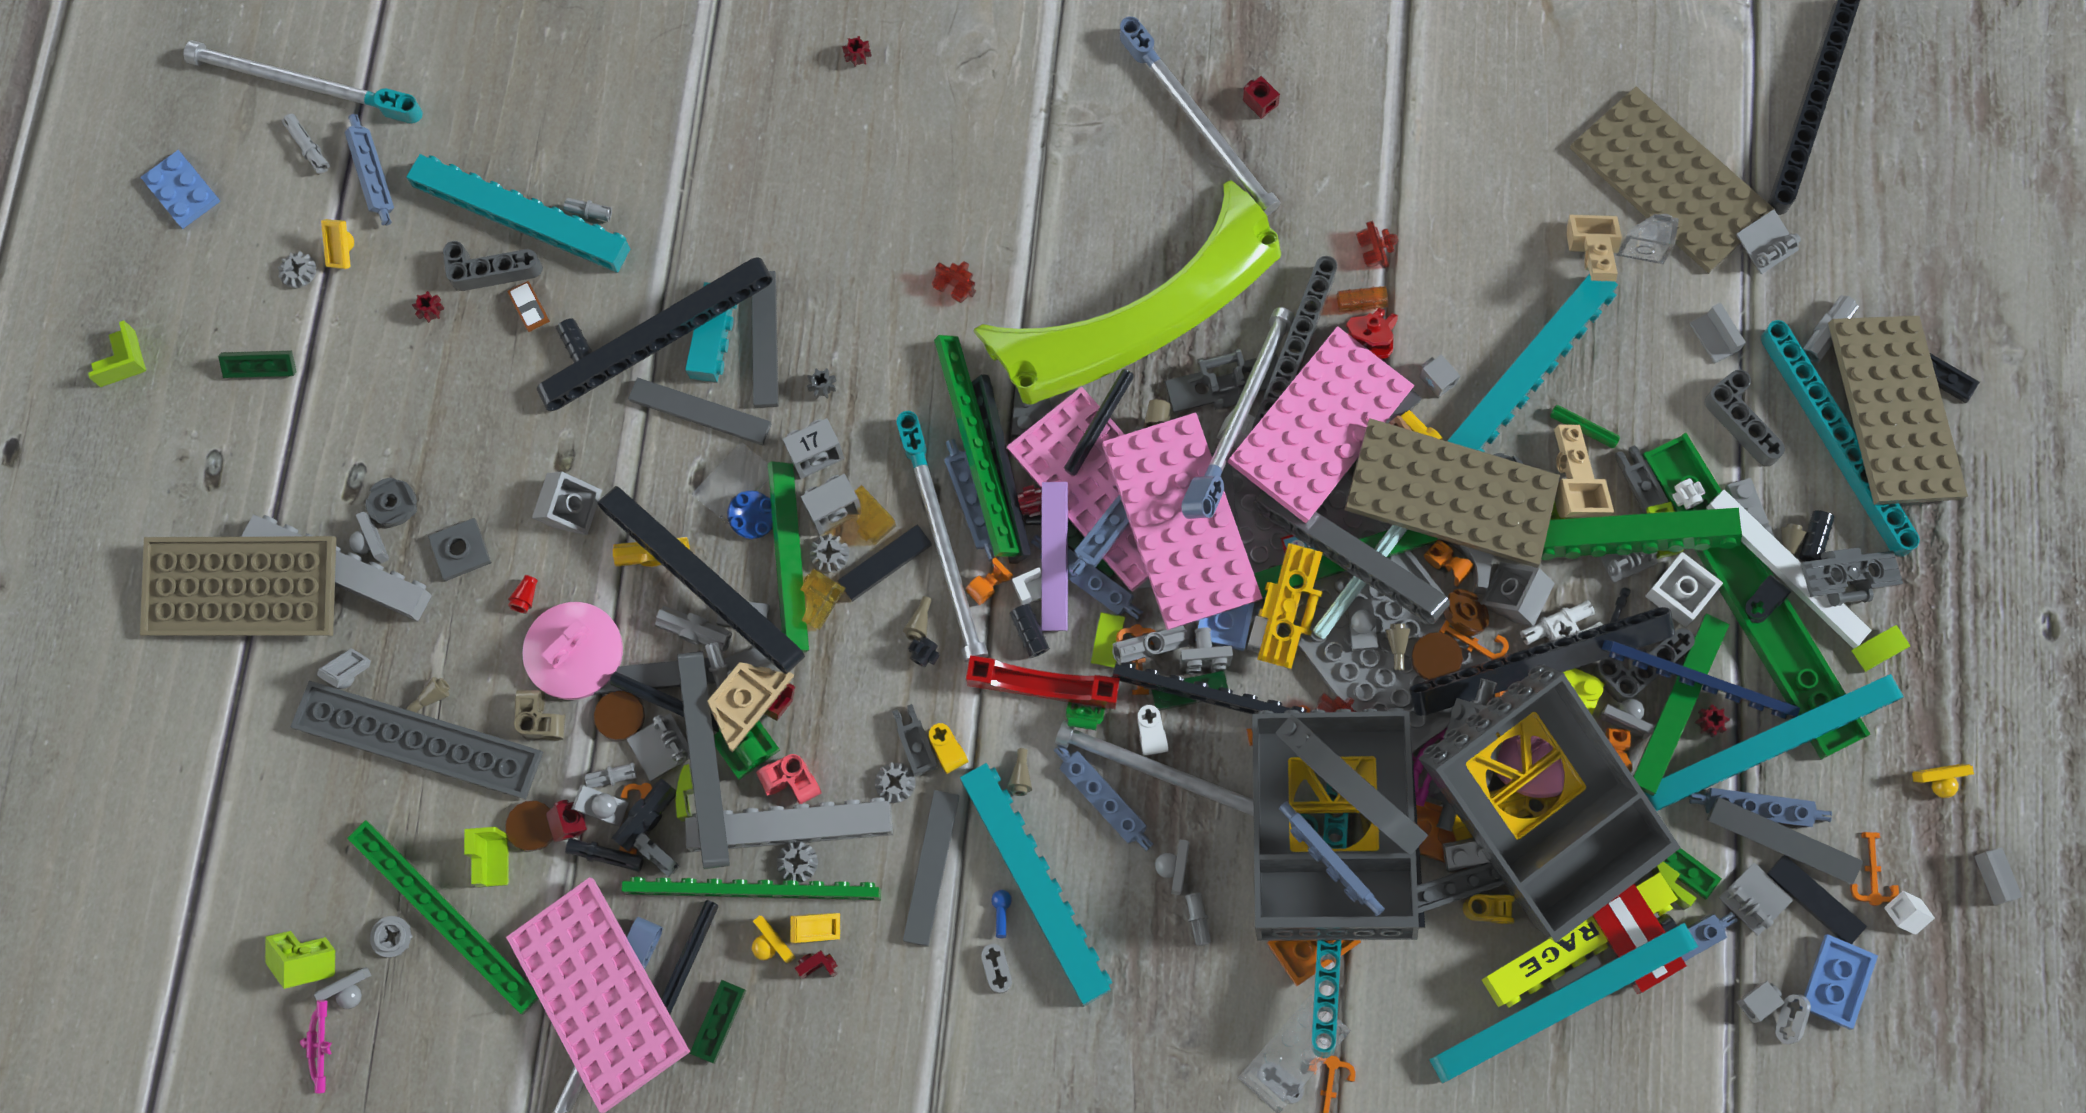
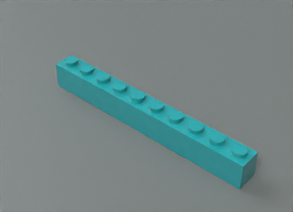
M419 154L406 177L413 188L617 273L631 250L626 238L617 232L609 233L598 224L590 225L576 215L568 216L557 207L552 206L549 208L535 198L527 199L516 190L511 189L508 191L503 189L500 184L494 181L486 182L475 173L470 172L467 174L462 172L459 167L453 164L445 165L438 158L431 155L426 157Z
M1589 274L1448 439V442L1485 452L1482 448L1487 442L1491 445L1500 434L1497 430L1502 425L1508 426L1515 416L1512 414L1516 408L1521 410L1530 398L1527 395L1530 391L1536 392L1544 382L1541 378L1546 373L1550 375L1559 364L1557 362L1560 356L1565 358L1572 350L1573 345L1571 343L1574 339L1580 340L1588 330L1585 326L1590 321L1595 323L1600 317L1602 306L1604 304L1609 306L1617 296L1614 291L1618 284L1615 281H1591Z
M985 763L961 776L960 780L1083 1007L1111 992L1109 985L1113 982L1106 970L1101 971L1096 962L1100 960L1093 946L1087 947L1084 941L1087 935L1081 924L1075 925L1071 917L1075 915L1068 901L1063 903L1059 896L1062 889L1056 878L1051 880L1046 871L1050 867L1044 856L1038 857L1034 849L1038 846L1031 833L1025 834L1022 828L1025 822L1019 811L1013 812L1010 806L1013 800L1007 789L1001 790L998 784L1001 778L995 767L990 769L988 764Z

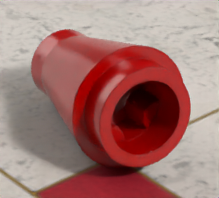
M524 575L520 584L508 598L510 601L508 606L512 610L526 614L528 609H532L538 580L532 576Z

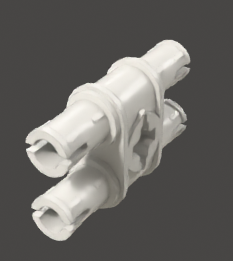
M1586 600L1573 608H1562L1559 612L1547 618L1542 617L1538 624L1521 630L1520 635L1522 639L1526 638L1523 642L1526 645H1530V643L1545 636L1549 638L1550 642L1566 637L1565 635L1560 636V630L1567 632V636L1603 624L1598 622L1582 631L1578 629L1576 622L1595 614L1593 606L1588 607L1591 605L1590 601Z

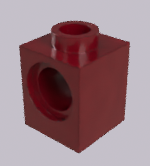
M1262 76L1255 81L1250 80L1245 85L1243 101L1261 119L1279 105L1280 94ZM1256 94H1262L1264 97L1259 98V97H1256L1255 95H1256Z
M569 800L558 801L546 813L554 842L568 840L570 837L578 838L587 830L583 814L571 809L574 802L569 803ZM563 816L567 817L569 823L563 819Z

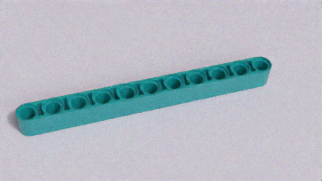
M1781 320L1772 321L1761 335L1763 346L1889 550L1894 551L1896 556H1906L1919 545L1920 538L1899 503L1874 505L1869 483L1864 482L1860 476L1863 475L1867 478L1857 435L1789 326ZM1771 332L1777 333L1779 338L1774 337ZM1784 352L1789 353L1792 358L1786 357ZM1796 372L1801 373L1804 376V378L1798 377ZM1809 392L1815 394L1817 399L1812 398ZM1822 413L1827 414L1830 420L1825 419ZM1835 434H1839L1842 437L1843 441L1838 440L1835 437ZM1847 454L1852 455L1856 462L1851 461ZM1887 517L1891 518L1895 525L1890 524L1887 521ZM1900 538L1907 542L1908 547L1901 543Z
M1889 674L1662 778L1654 796L1645 792L1644 794L1656 811L1691 796L1693 793H1698L1890 705L1904 696L1893 676Z
M1327 783L1326 792L1330 799L1334 801L1338 793L1332 791V787ZM1325 813L1323 840L1331 849H1346L1348 813H1343L1341 817H1333L1330 813ZM1331 834H1338L1342 839L1339 842H1332L1328 837ZM1317 940L1311 1047L1313 1053L1320 1058L1330 1057L1336 1047L1342 940H1336L1330 944L1324 940ZM1327 959L1332 960L1335 963V967L1325 969L1322 967L1321 962ZM1324 985H1328L1333 988L1334 992L1329 996L1321 994L1319 989ZM1326 1011L1333 1018L1329 1022H1322L1319 1020L1318 1014ZM1320 1038H1327L1331 1042V1046L1327 1049H1322L1317 1046L1316 1041Z
M1683 923L1434 1056L1429 1061L1443 1084L1699 946L1686 924Z

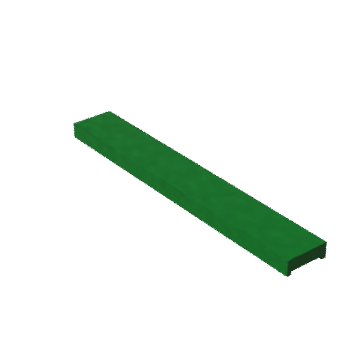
M1687 433L1642 455L1652 469L1668 502H1671L1674 512L1708 510L1706 507L1722 491ZM1687 479H1692L1693 483L1699 481L1705 491V494L1701 495L1703 502L1690 509H1686L1684 505L1678 507L1672 495L1676 493L1674 487ZM1741 542L1740 546H1735L1731 549L1721 547L1702 551L1694 549L1706 570L1723 582L1718 590L1786 703L1800 708L1798 716L1846 694L1788 598L1764 622L1757 624L1750 621L1745 613L1746 603L1755 594L1768 576L1772 575L1774 577L1769 567L1743 542ZM1759 606L1758 608H1754V607H1753L1752 613H1753V614H1756L1757 612H1760V613H1761L1762 607H1761V606ZM1859 718L1810 742L1822 760L1871 734L1862 719Z

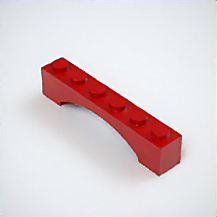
M970 655L966 682L969 687L1116 709L1120 678L1045 672L1010 665L991 658Z

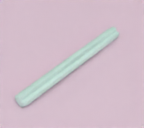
M1392 525L1375 547V550L1387 557L1407 529ZM1356 576L1352 577L1313 629L1317 637L1321 639L1326 638L1366 585L1365 582Z

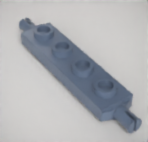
M351 114L348 117L351 127H348L344 133L368 210L379 214L383 226L390 225L392 221L389 213L394 209V205L370 129L361 126L357 114Z
M951 439V443L948 440L946 445L950 455L944 459L976 549H985L989 562H991L995 555L966 452H959L955 439Z
M1120 494L1076 548L1075 554L1078 560L1070 568V571L1075 573L1076 576L1079 575L1086 565L1095 568L1130 524Z
M1035 535L1034 538L1041 544L1032 539L1031 543L1042 550V538ZM1068 548V579L1115 614L1120 616L1127 612L1138 620L1140 617L1133 610L1139 615H1142L1143 611L1132 604L1134 596L1102 572L1088 565L1083 568L1078 576L1070 571L1078 557Z
M1058 745V748L1053 750L1063 760L1059 769L1127 843L1137 841L1145 851H1148L1149 847H1152L1154 844L1144 834L1147 825L1079 751L1070 754L1061 745Z
M1709 788L1706 795L1693 793L1690 796L1700 800L1689 799L1690 804L1705 805L1706 813H1710L1718 796L1777 823L1813 827L1815 820L1828 822L1832 820L1831 817L1822 816H1832V811L1816 810L1815 801Z
M1287 801L1279 807V810L1289 819L1292 835L1299 842L1304 841L1310 847L1308 849L1310 855L1317 862L1321 860L1328 867L1326 872L1335 882L1340 880L1346 887L1344 889L1345 893L1353 902L1358 900L1362 906L1366 904L1376 916L1381 914L1385 908L1374 898L1373 893L1307 823L1300 813L1296 812Z
M1730 912L1719 919L1715 914H1710L1688 926L1687 928L1699 947L1682 955L1681 957L1684 962L1726 939L1725 928L1737 922V918H1733L1735 915Z

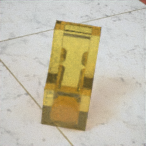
M861 485L854 491L861 504V515L856 521L858 526L857 533L865 542L870 540L876 545L896 527L894 518Z
M813 568L811 573L805 577L803 586L800 589L805 593L807 600L806 611L802 621L820 630L844 592L845 587Z

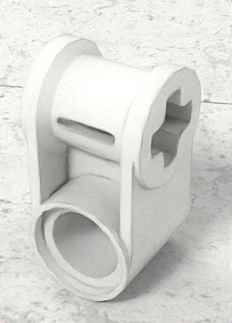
M1152 705L1143 706L1139 710L1137 718L1143 756L1168 752L1166 734L1159 710ZM1145 713H1150L1151 717H1155L1151 724L1147 720H1142L1145 718Z

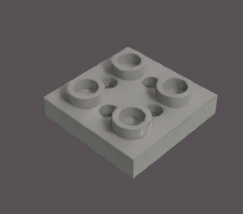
M1211 628L1195 629L1197 649L1181 650L1179 660L1180 672L1186 671V674L1201 673V670L1211 669V672L1225 671L1231 665L1233 657L1232 646L1212 647Z

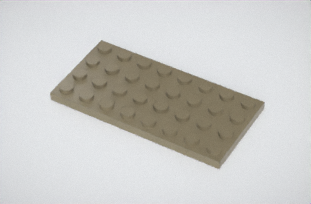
M1637 86L1570 146V149L1708 274L1741 244L1736 235L1738 232L1774 209Z
M1920 316L1832 319L1828 322L1874 505L1963 500L1968 497Z
M1369 418L1345 510L1537 568L1542 558L1560 475Z
M144 537L140 635L333 636L336 537Z

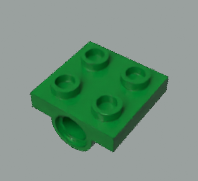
M759 720L733 752L729 750L720 728L719 732L714 734L715 747L739 780L780 751Z

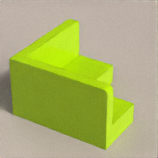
M124 320L119 322L120 331L108 335L114 355L91 363L93 371L89 372L88 376L100 387L146 372L136 332Z
M497 827L464 829V855L471 858V884L478 888L508 885L509 839L507 834Z
M292 931L265 937L266 965L283 989L330 978L335 975V949L326 937L303 943L297 940Z

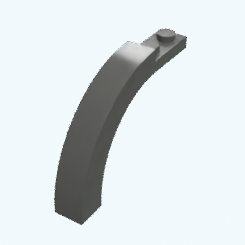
M1291 714L1276 731L1275 734L1309 767L1409 855L1427 838L1428 834L1351 768L1296 716Z

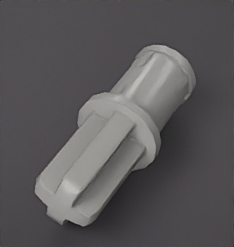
M566 198L564 203L565 211L584 215L587 219L591 217L607 222L611 219L612 207L592 203L591 200L584 202L571 198Z
M711 642L705 645V649L711 665L709 672H712L718 689L728 677V663L724 662L718 642Z
M630 763L614 768L608 766L606 770L586 774L585 784L589 788H594L607 784L614 786L616 782L637 778L636 770H634L635 765Z
M1201 893L1185 896L1190 914L1188 922L1192 924L1197 946L1207 945L1211 942L1206 921L1209 917L1205 915Z

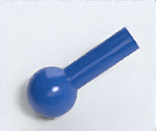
M998 890L992 895L991 902L994 908H996V938L1002 939L1006 938V913L1012 903V897L1006 890Z

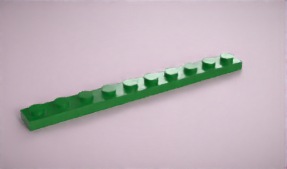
M938 335L934 342L995 557H1015L1020 553L959 337Z
M365 820L347 838L520 1014L524 1015L539 999L532 985L369 821Z
M630 877V881H622V892L626 895L881 901L882 891L880 887H875V883L861 882L860 886H850L849 882H834V886H824L822 881H809V885H799V881L785 880L783 885H774L772 880H758V884H748V880L733 879L732 884L722 883L721 879H707L706 883H697V879L682 878L681 882H671V878H656L655 882H646V878Z

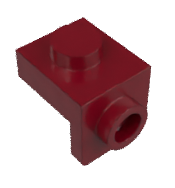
M789 683L764 714L778 721L793 701L795 686Z
M820 950L813 956L809 953L798 961L799 965L795 967L799 976L804 979L822 966H825L829 974L834 977L837 975L834 968L838 965L830 953L825 955Z

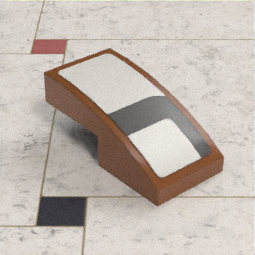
M529 280L507 291L528 332L550 322Z

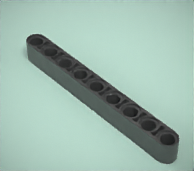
M1322 256L1315 264L1254 420L1252 430L1264 417L1265 412L1282 395L1276 394L1273 391L1281 390L1284 392L1300 371L1335 280L1337 262L1331 256ZM1327 269V270H1329L1330 272H1327V273H1326V272H1323V271H1321V270ZM1314 289H1320L1323 292H1315ZM1306 309H1312L1315 312H1307ZM1298 329H1305L1307 332L1301 333ZM1290 349H1296L1299 353H1292ZM1288 369L1291 371V373L1286 374L1283 373L1281 370Z
M1264 491L1253 501V507L1259 514L1316 551L1323 552L1322 555L1423 621L1434 624L1450 605V601L1443 593L1319 513L1315 512L1305 524Z
M703 651L677 654L703 870L730 866L711 712L708 705L709 696Z

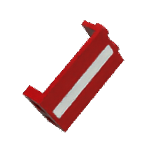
M1635 884L1631 885L1592 915L1618 958L1666 933ZM1679 957L1634 981L1632 987L1637 994L1643 993L1687 965L1682 957Z

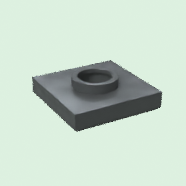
M475 518L428 536L445 581L492 563ZM464 540L466 543L464 553L458 556L452 555L449 549L450 545Z

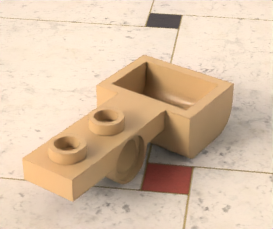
M1569 215L1567 224L1569 251L1585 252L1584 266L1585 270L1590 271L1591 281H1616L1618 272L1613 253L1619 252L1622 240L1618 217Z
M1558 425L1554 429L1560 450L1556 458V467L1560 473H1566L1567 479L1559 481L1554 500L1559 516L1562 518L1611 516L1614 513L1606 480L1594 479L1580 425Z

